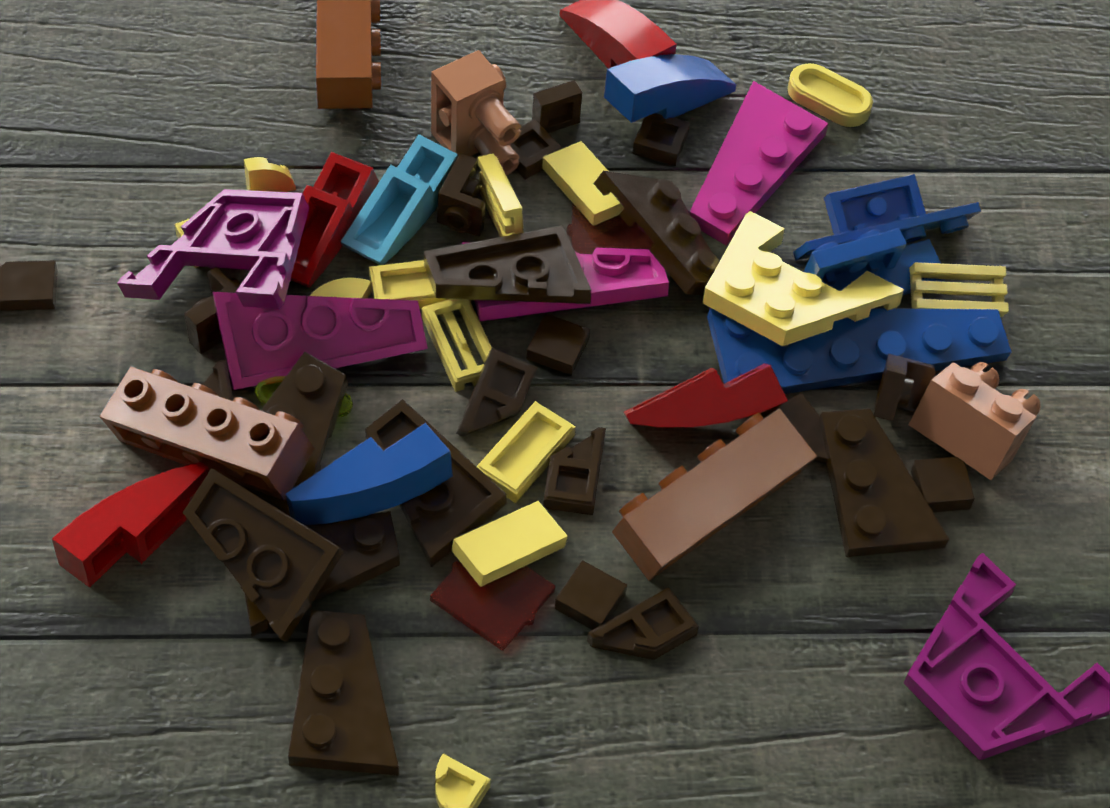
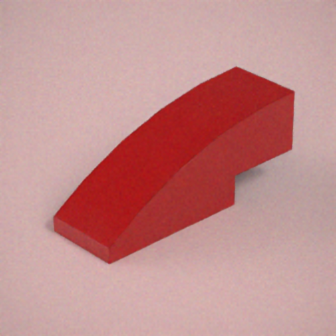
M580 0L560 10V17L608 69L636 59L676 53L677 44L660 27L622 1Z
M331 152L314 186H306L303 195L309 206V211L293 267L291 281L310 288L343 246L341 240L379 183L372 167Z
M764 363L724 384L717 370L710 368L623 413L630 424L653 427H698L727 423L749 417L783 404L788 399L771 365Z
M202 462L171 469L138 481L97 503L75 518L52 538L59 565L90 588L125 553H128L142 564L187 520L183 511L208 475L209 468Z

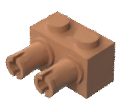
M479 50L432 71L431 134L441 146L457 153L458 156L460 153L468 156L478 152L482 156L494 153L505 174L509 175L519 165V155L512 149L510 144L520 136L521 125L503 106L504 90L506 89V80L503 72L496 64L491 65Z
M953 362L931 380L908 425L992 480L1015 457L1034 423L1036 415L1040 411V400L1034 394L1029 399H1025L1029 393L1026 389L1016 390L1011 396L1004 395L995 390L999 384V374L993 367L989 371L984 372L988 366L984 362L973 365L971 369L960 367Z

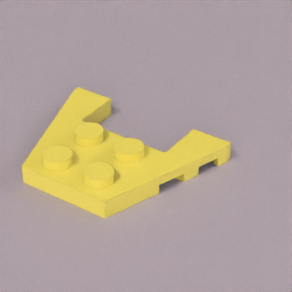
M749 211L746 213L706 285L703 304L775 343L785 346L832 330L835 321L849 318L856 322L868 318L873 308L884 305L887 311L897 308L901 303L904 289L869 271H866L842 291L823 283L817 275L802 272L782 262L778 255L770 253L782 244L785 228Z

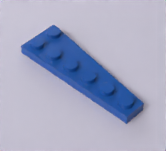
M712 308L709 309L707 315L723 382L726 383L765 363L771 365L785 394L881 380L888 353L931 364L935 367V371L944 370L953 362L960 367H966L979 362L1005 361L1011 354L998 309H891L887 311L885 308H873L868 318L856 322L849 318L835 321L832 330L785 346L775 343Z

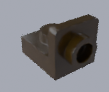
M460 153L438 192L437 222L457 232H466L480 236L484 229L486 204L484 201L477 199L482 185V181L476 179L478 159Z
M218 267L208 271L211 297L199 300L190 310L184 313L189 343L200 354L223 341L212 292L236 293L241 285L236 278L228 279Z
M888 353L875 400L873 416L893 421L897 407L915 412L928 385L934 378L935 367L931 364Z

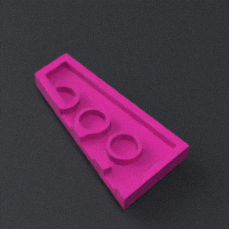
M753 81L690 210L691 217L697 221L701 231L727 245L734 237L746 213L749 211L756 213L824 138L828 123Z
M596 248L593 254H579L575 251L591 288V304L474 300L479 321L665 297L668 296L669 281L664 267L650 250Z
M212 292L234 390L283 380L304 352L335 369L428 349L419 303L416 300L286 295L281 309L243 307L237 293Z

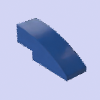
M657 55L632 60L607 69L604 98L632 123L653 113L661 114L665 119L669 117L675 118L735 92L736 84L709 60L689 55Z
M426 423L384 451L370 437L287 492L285 495L290 517L303 525L328 524L364 517L395 507L428 492L453 477L451 451Z

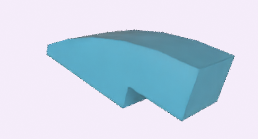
M418 134L398 167L390 164L341 240V244L378 265H384L417 233L438 207V192L457 160L458 154Z

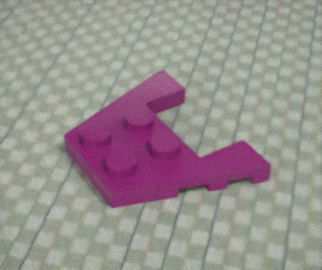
M224 189L181 226L184 235L172 245H158L147 255L150 261L148 266L136 276L128 271L119 279L117 284L124 297L160 300L184 266H201L210 269L215 267L245 269L250 272L236 291L243 307L281 309L285 302L309 206L303 193Z
M984 553L980 554L974 561L968 575L958 588L950 605L939 623H937L904 681L909 690L979 760L1110 715V674L1098 663L1094 664L1059 693L982 619L1010 597L1016 587V584Z

